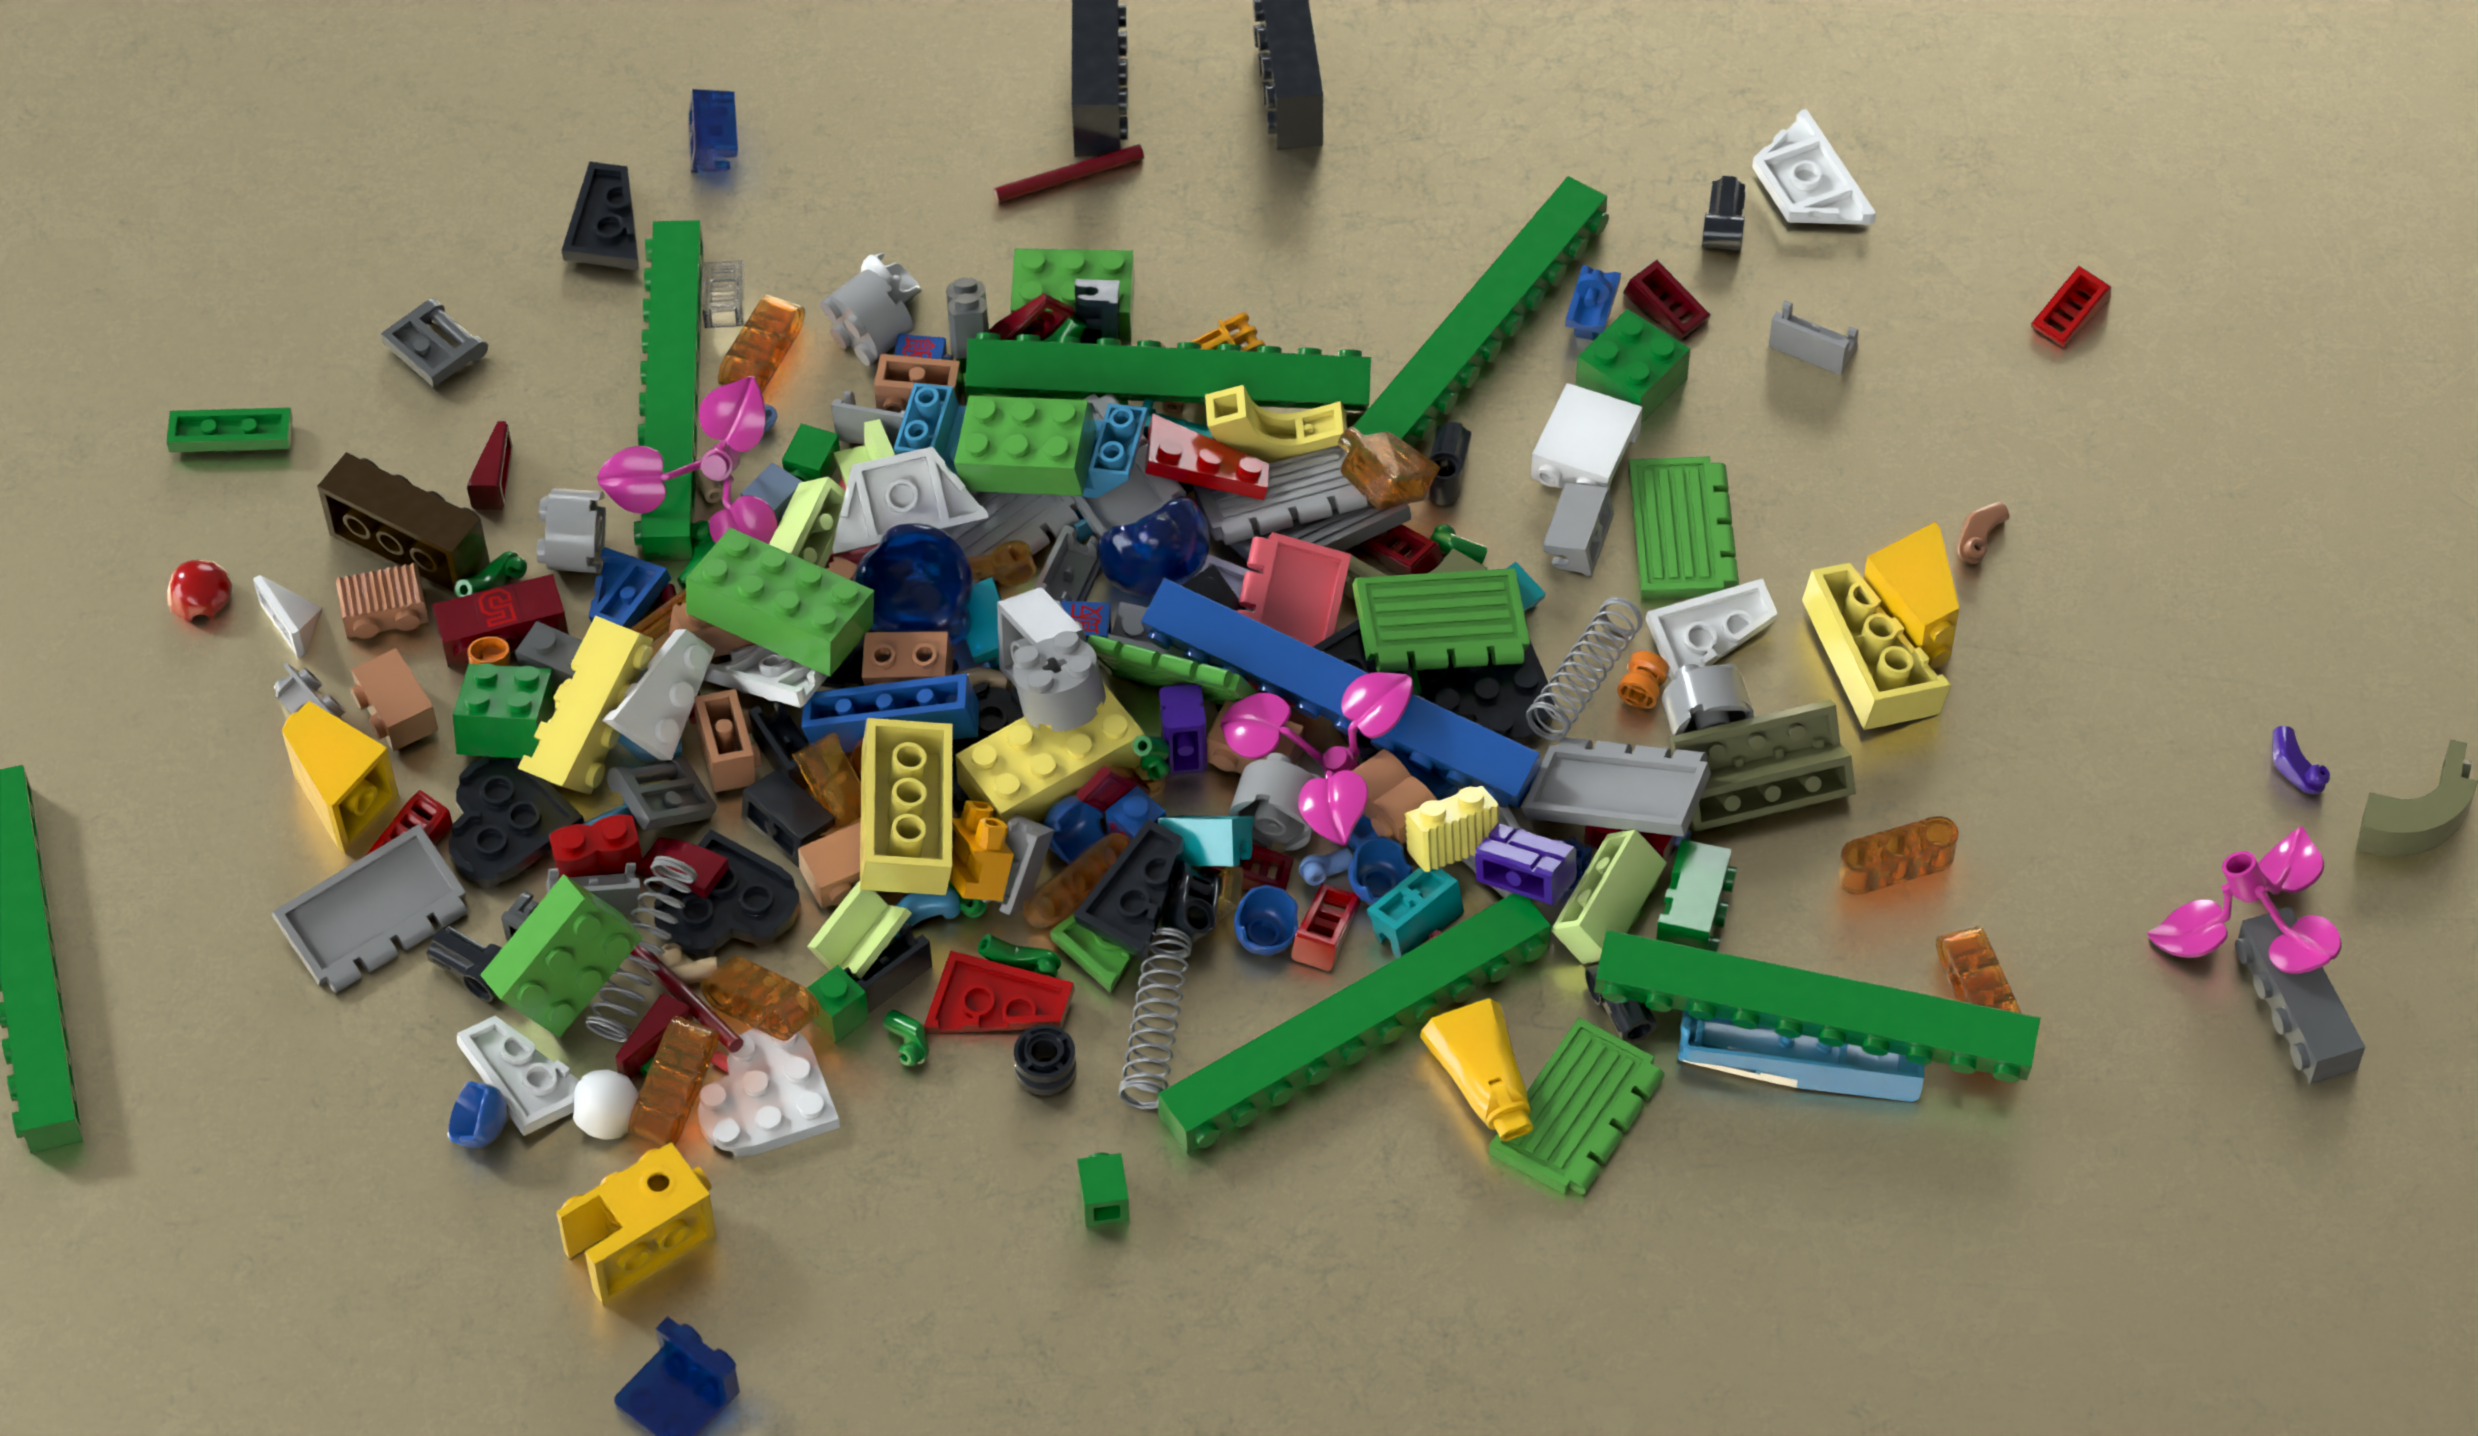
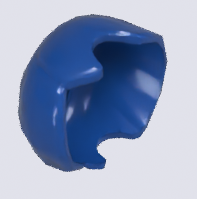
M1076 795L1062 798L1048 809L1043 825L1055 830L1049 848L1068 864H1083L1097 854L1106 840V834L1100 825V818L1104 817L1103 812L1081 802Z
M1379 836L1367 838L1356 848L1348 866V879L1350 886L1361 901L1373 905L1413 873V866L1407 862L1403 854L1404 847L1399 842Z
M1270 885L1252 888L1242 898L1235 912L1234 929L1238 941L1253 954L1271 956L1285 952L1294 941L1295 934L1299 929L1297 919L1298 905L1296 901L1282 888Z
M468 1081L464 1085L456 1099L448 1124V1138L451 1142L468 1148L478 1149L488 1146L502 1133L507 1122V1102L500 1089L487 1083Z

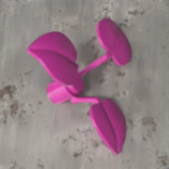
M753 376L720 386L711 391L702 401L699 409L701 427L709 437L720 439V442L709 449L701 460L676 470L662 473L664 461L662 455L657 450L646 446H633L623 449L610 457L598 473V484L617 505L626 511L641 514L655 510L664 501L667 492L665 480H671L697 469H702L707 478L713 481L724 482L723 504L726 509L716 512L709 521L710 534L714 542H718L731 527L769 544L778 527L776 515L765 500L756 496L745 495L739 497L733 504L731 502V486L734 482L731 474L740 464L739 452H746L755 447L761 440L765 430L766 412L764 399L759 385Z
M1377 672L1365 674L1353 681L1346 689L1341 702L1343 714L1346 718L1353 721L1348 727L1349 747H1331L1324 755L1320 754L1290 728L1284 726L1290 718L1291 709L1281 697L1274 694H1253L1236 702L1223 716L1220 727L1230 748L1244 758L1259 759L1270 754L1279 745L1281 734L1290 738L1322 766L1325 778L1312 779L1303 786L1298 799L1300 813L1307 824L1319 835L1334 843L1346 846L1355 825L1364 813L1369 796L1368 787L1363 778L1357 773L1352 772V770L1360 766L1356 759L1361 753L1357 747V730L1359 728L1363 735L1368 738H1377L1395 727L1410 701L1413 680L1405 674Z
M2302 826L2281 840L2259 863L2254 854L2248 851L2235 852L2224 860L2222 870L2228 883L2221 887L2224 894L2223 911L2216 902L2205 899L2195 900L2179 907L2158 927L2147 932L2149 939L2157 947L2174 956L2192 958L2206 955L2221 946L2228 937L2227 929L2223 923L2231 918L2232 896H2235L2246 903L2255 902L2260 899L2278 928L2284 933L2277 937L2269 947V958L2272 964L2282 972L2299 974L2315 970L2334 960L2342 948L2339 932L2329 920L2321 916L2307 915L2300 918L2290 928L2284 922L2266 893L2270 891L2272 894L2277 895L2281 889L2288 893H2297L2307 889L2321 877L2324 870L2322 855Z

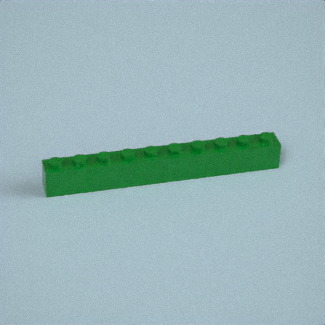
M1569 176L1566 177L1348 432V443L1359 452L1355 455L1357 462L1386 478H1389L1398 466L1404 467L1407 464L1414 447L1420 440L1425 441L1429 438L1434 430L1436 421L1443 413L1447 415L1451 412L1457 402L1458 395L1465 387L1470 388L1473 386L1479 376L1480 369L1487 361L1492 362L1495 360L1500 352L1502 343L1509 335L1513 337L1517 334L1524 317L1530 310L1535 311L1539 308L1546 291L1552 284L1556 286L1560 283L1568 265L1574 259L1579 260L1582 257L1588 242L1595 234L1600 235L1609 220V214L1606 213L1608 196Z
M700 220L653 221L652 238L645 239L646 261H651V268H644L645 292H650V299H643L644 323L649 322V330H642L641 334L643 354H648L647 361L640 362L641 384L646 385V392L639 393V412L641 417L645 416V424H638V446L650 447L662 455L664 461L662 473L676 470L697 461L704 255ZM694 471L671 480H665L667 492L664 501L655 510L641 513V521H634L635 546L642 545L644 561H682L692 559L694 550L691 527L695 523L696 478Z
M977 333L976 339L968 338L966 393L1087 398L1094 393L1098 398H1101L1110 393L1117 400L1144 401L1147 398L1154 400V402L1206 404V394L1244 385L1252 401L1259 407L1313 409L1340 401L1346 411H1367L1369 407L1371 357H1362V351L1345 349L1339 350L1338 355H1322V350L1318 348H1299L1298 353H1282L1281 347L1259 346L1258 352L1241 351L1242 346L1236 344H1219L1217 350L1201 349V344L1195 342L1177 343V348L1161 347V342L1154 340L1137 341V346L1121 345V340L1112 338L1097 339V344H1082L1080 338L1071 336L1057 337V342H1040L1041 337L1037 335L1024 334L1017 335L1016 340H1000V335L996 333Z
M18 765L0 769V992H3L4 1002H0V1025L2 1029L8 1028L9 1038L2 1039V1048L6 1064H13L14 1074L7 1076V1084L11 1100H18L19 1111L12 1112L15 1134L17 1138L25 1137L30 1153L83 1142L32 789L24 766Z
M1513 893L1158 1093L1159 1117L1187 1154L1199 1147H1209L1225 1132L1236 1126L1243 1127L1251 1123L1260 1112L1273 1105H1283L1293 1097L1294 1093L1304 1087L1323 1082L1331 1072L1345 1064H1354L1360 1061L1369 1050L1376 1046L1395 1041L1406 1029L1419 1022H1428L1448 1005L1467 1000L1478 988L1485 984L1504 979L1513 968L1526 961L1533 962L1539 959L1549 949L1551 925L1529 898Z
M1606 930L1594 993L1602 994L1604 999L1616 1003H1625L1628 999L1639 1001L1655 1011L1667 1012L1671 1008L1688 1011L1691 1017L1709 1021L1713 1020L1714 1017L1732 1020L1733 1025L1743 1029H1756L1758 1026L1775 1029L1778 1035L1788 1038H1799L1801 1035L1819 1038L1818 1041L1827 1046L1842 1047L1844 1044L1862 1047L1864 1052L1871 1055L1885 1056L1889 1052L1904 1055L1906 1060L1915 1064L1928 1065L1933 1061L1948 1064L1950 1069L1959 1073L1971 1074L1977 1070L1992 1073L1995 1079L2011 1083L2018 1082L2019 1079L2026 1081L2028 1079L2033 1064L2041 1019L2040 1017Z

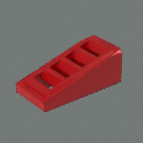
M2078 266L2034 319L2031 327L2064 348L2111 298V286L2081 266ZM2080 290L2090 296L2091 299L2087 301L2076 294V292ZM2070 299L2081 306L2082 310L2078 311L2066 302ZM2061 309L2074 319L2070 322L2056 312ZM2052 319L2066 329L2063 333H2060L2046 323Z
M418 790L403 806L366 855L418 824L435 846L451 830L453 823L450 811L422 790Z
M1321 883L1295 934L1292 959L1325 971H1331L1361 903L1360 898L1355 893ZM1325 903V904L1332 905V906H1335V907H1338V908H1342V909H1345V911L1342 912V911H1339V910H1336V909H1333V908L1324 906L1323 904Z

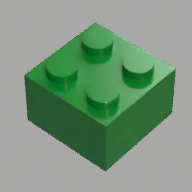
M1626 309L1577 356L1575 386L1641 406L1642 424L1687 380L1690 348Z
M489 663L469 664L452 714L456 755L521 759L526 755L532 758L540 741L535 739L534 735L541 721L547 723L553 717L555 710L552 669L535 668L533 666H498Z

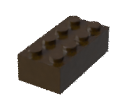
M346 452L317 485L330 536L393 567H402L404 564L411 565L416 563L418 564L421 581L455 598H458L455 593V586L459 580L479 574L490 564L481 518L474 511L466 507L459 508L447 502L434 491L427 492L413 485L402 475H392L378 468L374 462L367 458L360 459Z

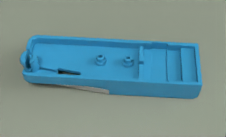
M1683 1011L1678 1050L1679 1061L1801 1089L1914 1102L1920 1098L1924 1081V1065L1912 1063L1906 1060L1904 1055L1888 1052L1885 1056H1876L1864 1052L1862 1047L1844 1044L1842 1047H1832L1818 1041L1819 1038L1801 1035L1799 1038H1788L1778 1035L1775 1029L1758 1026L1756 1029H1743L1733 1025L1732 1020L1717 1017L1709 1021L1691 1017L1688 1011Z

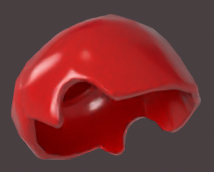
M190 560L180 564L172 573L167 591V602L171 612L185 621H191L196 615H207L209 618H213L217 612L229 604L233 585L228 572L220 564L214 563L212 560Z

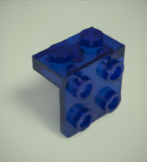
M667 1316L655 1328L660 1350L616 1394L614 1398L615 1407L652 1436H698L740 1393L736 1373L737 1366L735 1361L725 1351L719 1348L714 1351L704 1344L700 1334L689 1324L683 1323L680 1326Z

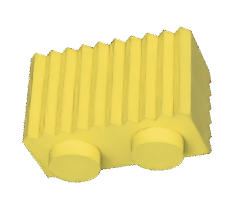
M1483 786L1466 787L1461 789L1457 795L1446 799L1424 802L1420 808L1405 813L1406 837L1408 839L1406 840L1408 845L1406 847L1407 851L1424 872H1431L1432 869L1438 870L1439 866L1446 867L1447 863L1453 864L1454 861H1461L1462 858L1468 859L1470 855L1475 856L1476 848L1485 838H1488L1489 833L1499 823L1498 803Z

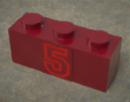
M553 574L432 604L448 667L458 664H469L468 647L473 641L482 637L501 638L508 643L510 653L514 652L536 621L569 634L565 612Z

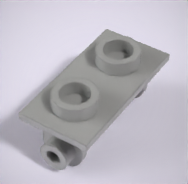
M287 663L283 665L291 675L276 682L274 686L276 690L275 696L291 714L298 712L308 701H311L347 723L342 717L346 712L345 709L331 695L327 694L324 697L318 689L322 686V683L306 668L299 672Z

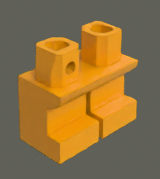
M967 800L965 801L962 817L952 818V829L956 833V838L952 849V870L949 880H951V883L962 898L1003 901L1014 853L1005 843L1008 826L1004 821L992 818L994 809L988 802Z

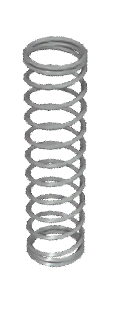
M1612 597L1607 599L1599 608V613L1592 618V622L1585 628V632L1578 638L1570 653L1563 659V664L1556 669V673L1542 689L1541 695L1534 700V703L1527 710L1526 719L1528 725L1537 735L1553 741L1561 740L1567 735L1571 728V723L1578 719V713L1585 709L1586 702L1592 699L1593 692H1596L1600 687V682L1607 678V672L1614 668V661L1620 659L1621 652L1628 647L1629 641L1635 637V634L1642 627V614L1633 603L1623 598ZM1611 604L1627 606L1637 618V627L1634 628L1631 621L1624 615L1614 611H1606V607ZM1607 614H1614L1626 620L1631 630L1616 626L1610 621ZM1601 624L1607 634L1595 631V625ZM1604 624H1606L1614 632L1623 635L1624 639L1619 638L1610 633L1606 629ZM1593 634L1600 644L1588 641L1587 636ZM1597 634L1611 640L1617 649L1604 644ZM1614 639L1625 642L1624 646L1620 648ZM1586 644L1594 655L1581 652L1580 646ZM1590 645L1597 646L1605 651L1610 659L1598 655ZM1607 649L1618 652L1617 656L1613 658ZM1580 655L1586 665L1574 662L1573 656ZM1583 655L1596 660L1602 666V669L1591 665ZM1600 659L1610 662V666L1605 668ZM1572 665L1580 676L1567 672L1566 666ZM1576 665L1581 666L1590 671L1592 675L1595 677V679L1589 678L1582 674L1577 669ZM1592 669L1603 672V676L1598 678ZM1565 675L1568 682L1574 687L1559 682V676ZM1569 676L1576 677L1582 681L1588 689H1583L1576 685ZM1585 679L1588 681L1596 682V686L1593 689H1591L1590 685L1585 681ZM1558 686L1566 697L1552 693L1551 687ZM1562 686L1576 692L1581 700L1567 694ZM1578 690L1588 692L1589 696L1584 699ZM1551 696L1557 706L1566 712L1574 713V717L1569 720L1568 716L1561 709L1546 703L1544 697ZM1554 696L1568 702L1573 710L1562 706ZM1569 699L1582 703L1581 707L1576 709ZM1537 708H1544L1553 719L1563 723L1564 730H1553L1543 723L1538 716ZM1534 710L1535 717L1545 729L1558 735L1546 733L1537 727L1532 718V711Z
M657 856L651 865L652 872L656 877L645 880L644 884L649 892L638 896L639 903L643 908L632 910L631 915L636 922L632 925L643 928L658 937L671 939V934L657 927L643 924L635 914L636 912H649L663 921L672 924L678 923L677 918L659 910L650 909L642 901V898L644 896H653L676 908H684V903L673 897L656 893L650 888L648 883L649 881H662L678 891L690 893L691 889L680 882H695L698 874L691 866L682 861L667 856ZM666 866L677 868L685 872L686 874L676 872ZM655 869H656L657 871H659L660 873H662L663 875H665V876H667V877H669V878H672V879L663 878L662 876H660V875L655 871ZM642 940L638 943L639 946L659 955L665 954V951L657 945ZM630 954L626 958L651 970L659 969L655 963ZM620 967L613 973L624 975L646 986L652 985L649 979L627 972ZM608 979L607 982L611 986H604L598 991L604 1002H597L591 1006L595 1015L588 1016L585 1024L591 1031L600 1036L618 1042H626L631 1035L632 1028L623 1023L605 1018L596 1010V1006H610L632 1017H638L639 1014L629 1007L611 1002L602 992L603 990H615L637 1001L643 1002L646 999L643 995L619 987ZM601 1026L607 1027V1028L612 1029V1030H614V1031H616V1032L610 1031V1030H608V1029H606V1028H603V1027H601Z
M1170 927L1156 928L1154 936H1176L1184 940L1187 945L1170 939L1151 942L1149 949L1158 955L1149 958L1147 955L1146 960L1142 962L1140 967L1143 975L1138 980L1140 990L1137 991L1135 996L1137 1002L1133 1009L1135 1019L1131 1022L1130 1029L1132 1034L1127 1041L1130 1049L1125 1054L1127 1064L1124 1065L1122 1070L1124 1079L1120 1083L1118 1092L1119 1097L1126 1104L1140 1109L1158 1108V1100L1152 1102L1135 1100L1128 1096L1124 1089L1135 1087L1147 1092L1160 1093L1168 1087L1167 1081L1162 1077L1171 1071L1169 1065L1165 1062L1172 1059L1173 1053L1167 1047L1175 1044L1176 1039L1170 1032L1176 1030L1179 1026L1172 1017L1179 1015L1181 1012L1176 1002L1182 1000L1184 995L1178 988L1185 985L1186 979L1180 973L1186 971L1189 967L1184 958L1190 956L1193 944L1187 934ZM1172 943L1183 946L1185 949L1166 950L1155 945ZM1155 958L1176 959L1184 964V968L1181 970L1164 969L1156 966L1150 960ZM1146 963H1148L1155 969L1146 972ZM1164 972L1177 975L1182 981L1177 985L1162 984L1151 979L1148 975ZM1146 978L1153 984L1143 987L1142 982ZM1152 987L1169 988L1178 992L1179 997L1171 1000L1162 999L1149 994L1145 989ZM1143 992L1151 999L1140 1001V995ZM1148 1002L1168 1003L1176 1007L1177 1011L1174 1014H1161L1147 1009L1142 1004ZM1141 1007L1147 1013L1138 1016L1137 1010ZM1153 1016L1162 1017L1172 1021L1174 1026L1170 1029L1155 1028L1145 1024L1140 1019ZM1138 1021L1145 1028L1135 1031L1134 1026ZM1149 1031L1160 1032L1170 1036L1172 1040L1170 1043L1165 1044L1153 1043L1141 1038L1138 1034ZM1135 1036L1143 1043L1133 1046L1132 1039ZM1146 1046L1158 1047L1166 1050L1169 1056L1161 1059L1151 1058L1142 1055L1135 1049ZM1133 1051L1140 1058L1130 1061V1052ZM1143 1061L1155 1062L1165 1066L1167 1070L1164 1073L1158 1074L1148 1073L1133 1066V1063ZM1130 1066L1138 1073L1127 1076L1126 1071ZM1141 1076L1152 1077L1162 1081L1164 1086L1161 1087L1149 1080L1130 1079Z

